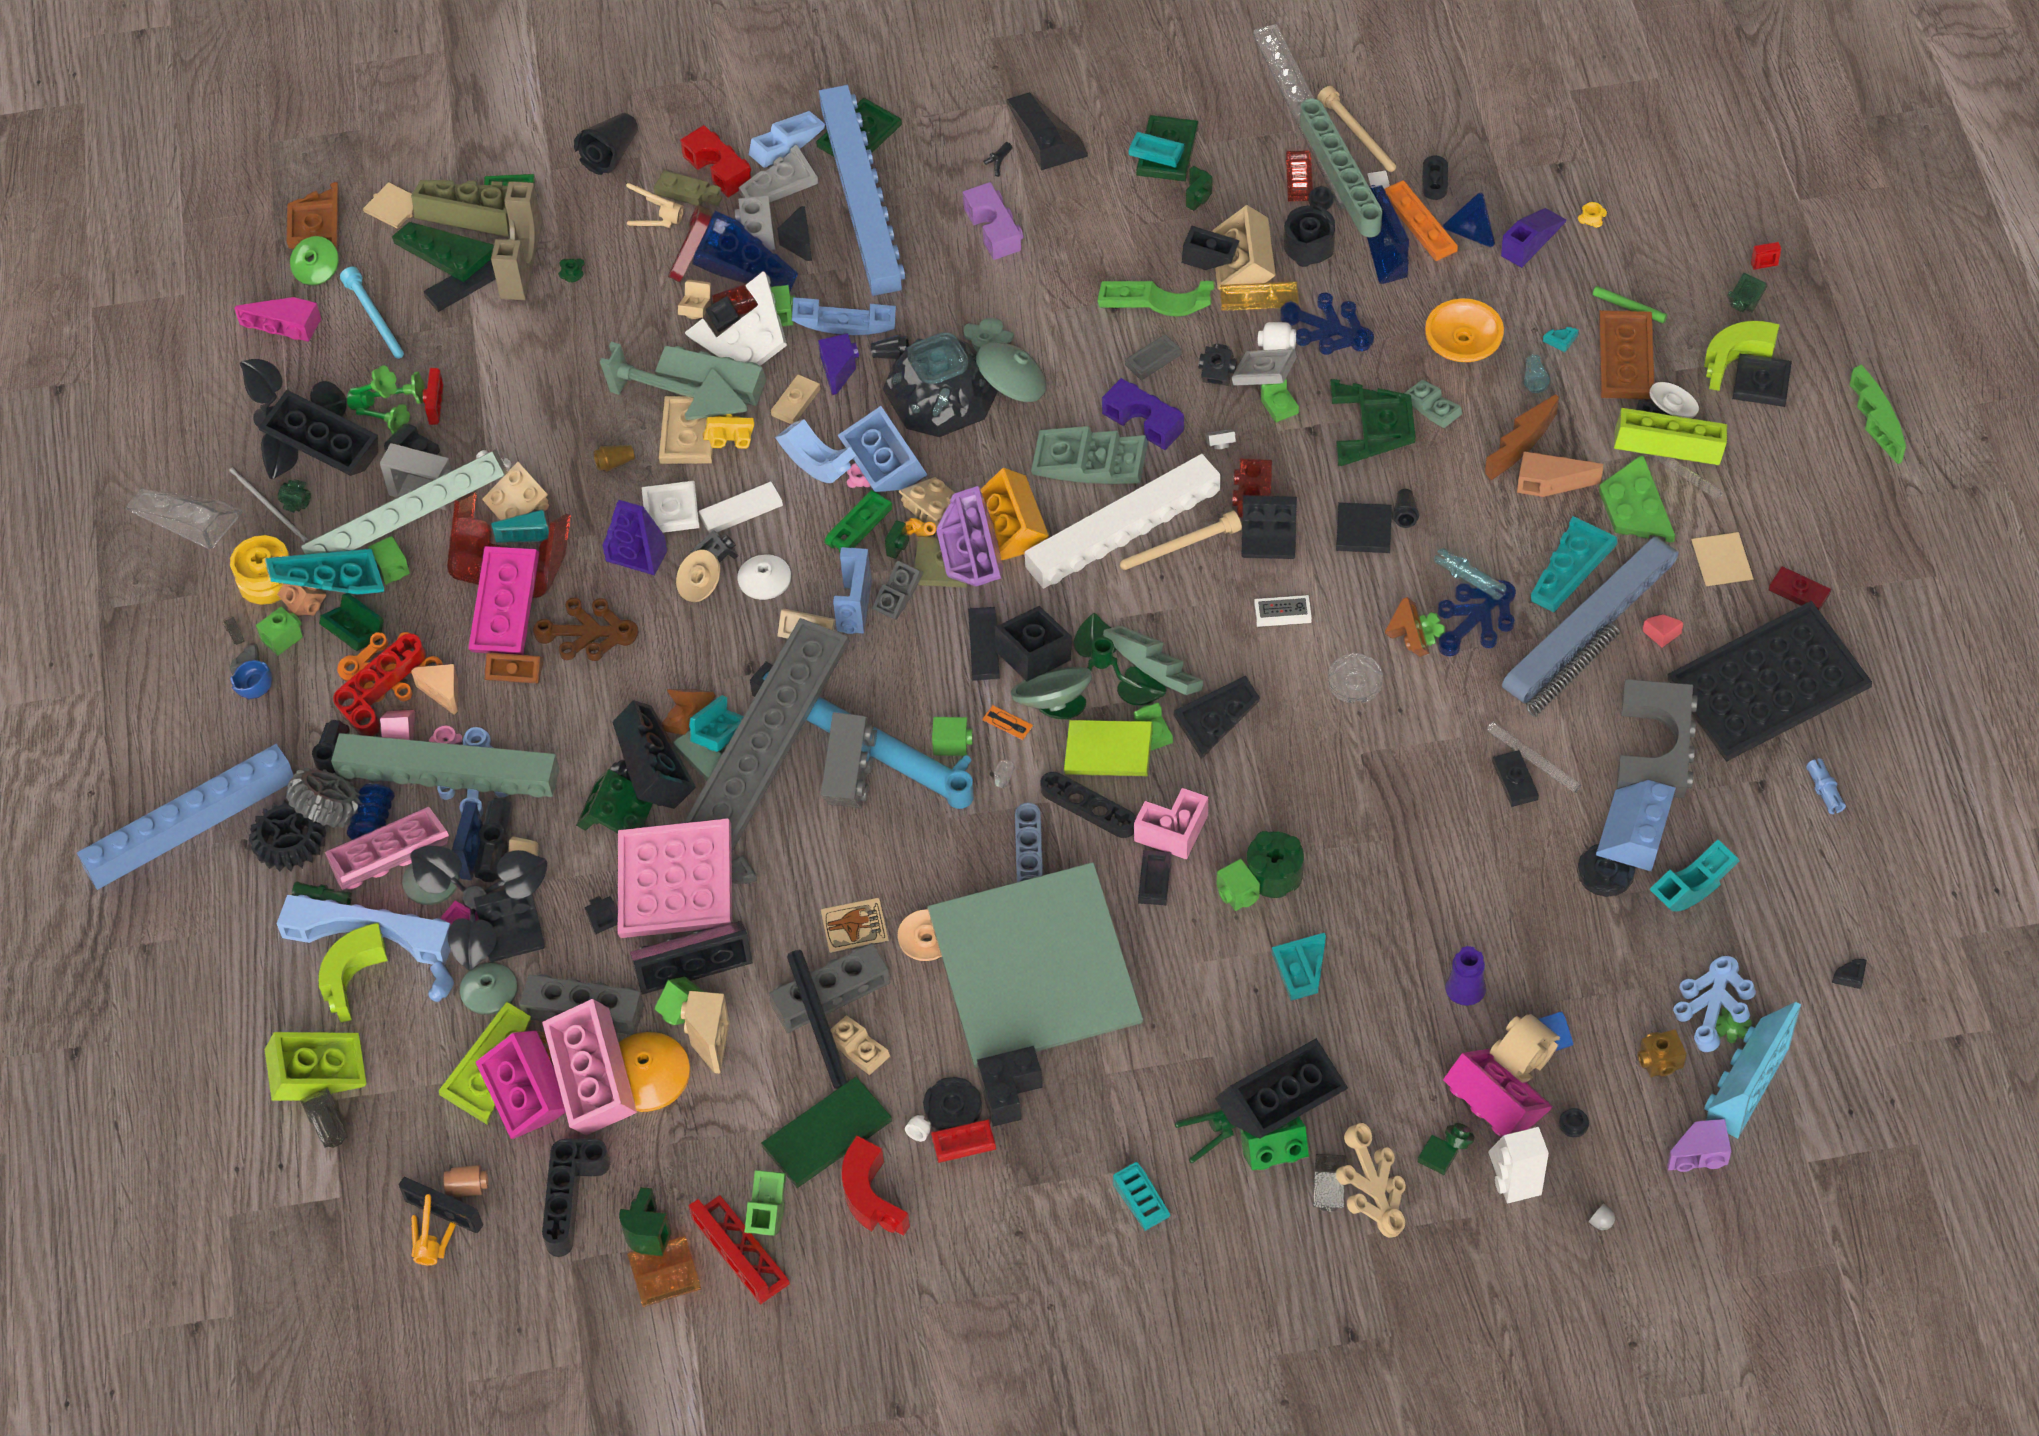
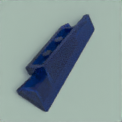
M1370 185L1369 187L1382 209L1381 232L1375 237H1367L1378 282L1385 284L1408 277L1409 260L1407 257L1409 238L1383 186Z

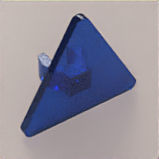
M1481 192L1443 224L1445 230L1488 247L1495 245L1484 194Z

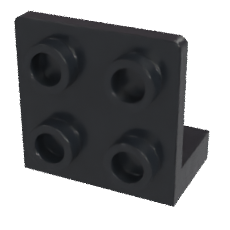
M1243 495L1242 558L1295 559L1297 497Z
M502 890L474 898L479 920L489 922L496 932V944L488 956L490 962L545 948L532 894L525 898L515 899L509 897L506 891Z

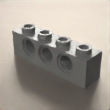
M873 943L865 947H858L850 954L840 959H833L824 967L810 971L825 1015L890 984L888 968ZM852 972H859L857 975H849ZM796 981L779 985L774 991L769 993L772 1009L787 1034L810 1023L803 1001L797 1000L801 995ZM828 984H832V985H833L832 987H829V988H825V987H824L825 985H828Z
M528 974L520 1007L521 1011L531 1016V1020L546 1021L580 1005L578 1003L581 1001L594 999L606 1007L616 1005L613 1008H609L615 1032L633 1035L637 1032L644 1003L641 991L631 987L616 988L604 983L590 984L572 978L563 980L552 978L545 974L538 976ZM559 996L558 999L550 1000L553 997Z

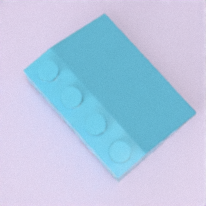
M1794 1002L1762 1017L1756 1028L1750 1026L1743 1040L1746 1043L1743 1050L1739 1048L1736 1050L1730 1063L1733 1065L1730 1073L1724 1071L1717 1085L1720 1088L1717 1095L1711 1094L1705 1105L1704 1110L1708 1111L1706 1121L1725 1119L1728 1134L1737 1139L1739 1138L1790 1048L1801 1004Z

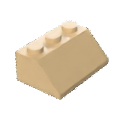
M1246 205L1211 231L1240 240L1232 262L1215 268L1218 290L1258 289L1276 276L1268 217Z

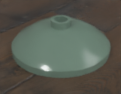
M990 342L984 344L977 352L976 363L981 374L1001 393L1023 402L1037 401L1045 393L1046 380L1043 371L1036 361L1024 350L1003 342Z
M1069 667L1049 671L1028 682L1024 680L1017 684L1011 690V696L1020 705L1035 709L1049 708L1050 711H1057L1065 708V703L1077 698L1088 687L1092 680V674L1090 669L1084 667Z

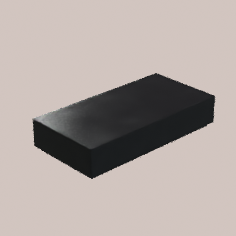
M1143 850L1138 904L1167 906L1172 852Z

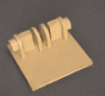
M517 462L508 471V474L503 476L482 499L500 520L531 513L534 509L546 511L549 507L548 499L546 498L548 494L520 462Z
M936 477L899 490V493L903 495L901 499L903 506L916 517H919L921 521H926L925 523L933 522L936 529L944 512L951 503L952 495L955 494L943 481Z

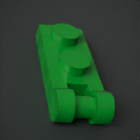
M871 490L827 534L824 543L831 548L836 547L839 549V553L841 552V547L855 548L893 509L892 502ZM844 534L848 536L845 540L841 539Z

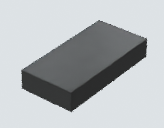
M1164 334L1126 358L1125 366L1142 381L1181 356L1182 349Z

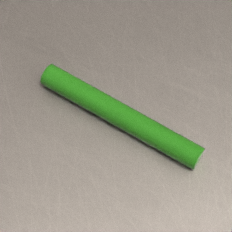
M1599 286L1594 288L1593 296L1630 311L1652 312V320L1662 324L1667 319L1668 314Z

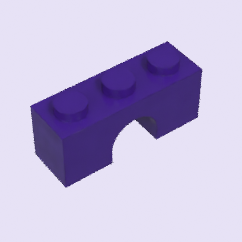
M1122 378L1102 397L1103 415L1122 426L1132 418H1145L1144 435L1148 441L1163 450H1166L1184 431V414L1179 409L1167 405L1155 395L1146 393L1139 389L1136 384L1129 383Z

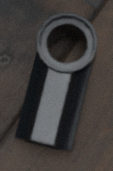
M331 720L325 724L320 741L312 750V757L316 768L321 771L326 769L327 772L332 774L335 773L331 760L339 733H350L349 726L340 720Z

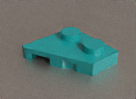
M1325 933L1272 947V956L1290 1001L1318 993L1326 942Z

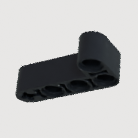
M560 1139L551 1147L542 1235L547 1251L552 1256L562 1257L572 1250L580 1176H601L610 1168L611 1164L607 1147L599 1139ZM571 1155L570 1158L566 1160H561L563 1156ZM595 1155L601 1156L596 1160H590V1158ZM562 1182H569V1183H568L567 1185H565V1186H562V1187H559V1186H558V1185H559L560 1183H562ZM558 1209H566L563 1213H555ZM557 1229H559V1230L561 1231V1235H559V1236H558Z

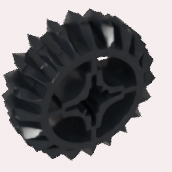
M285 799L280 806L273 802L271 810L263 808V816H255L256 824L251 825V834H249V840L252 845L251 849L257 856V859L261 863H265L269 869L275 866L280 872L284 867H287L288 870L292 871L295 865L303 869V862L309 861L313 863L312 855H320V847L325 846V827L319 822L313 823L311 819L304 818L301 813H296L295 808L291 807ZM304 826L309 828L306 836L302 834ZM270 835L273 836V843L271 845L267 844Z

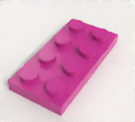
M485 546L468 648L471 652L524 654L539 552L536 549Z

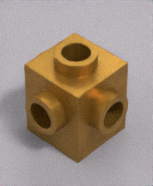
M1676 1029L1663 1033L1653 1032L1648 1034L1645 1038H1642L1640 1051L1637 1052L1639 1063L1642 1068L1647 1069L1650 1078L1658 1075L1668 1076L1676 1070L1684 1068L1687 1055Z

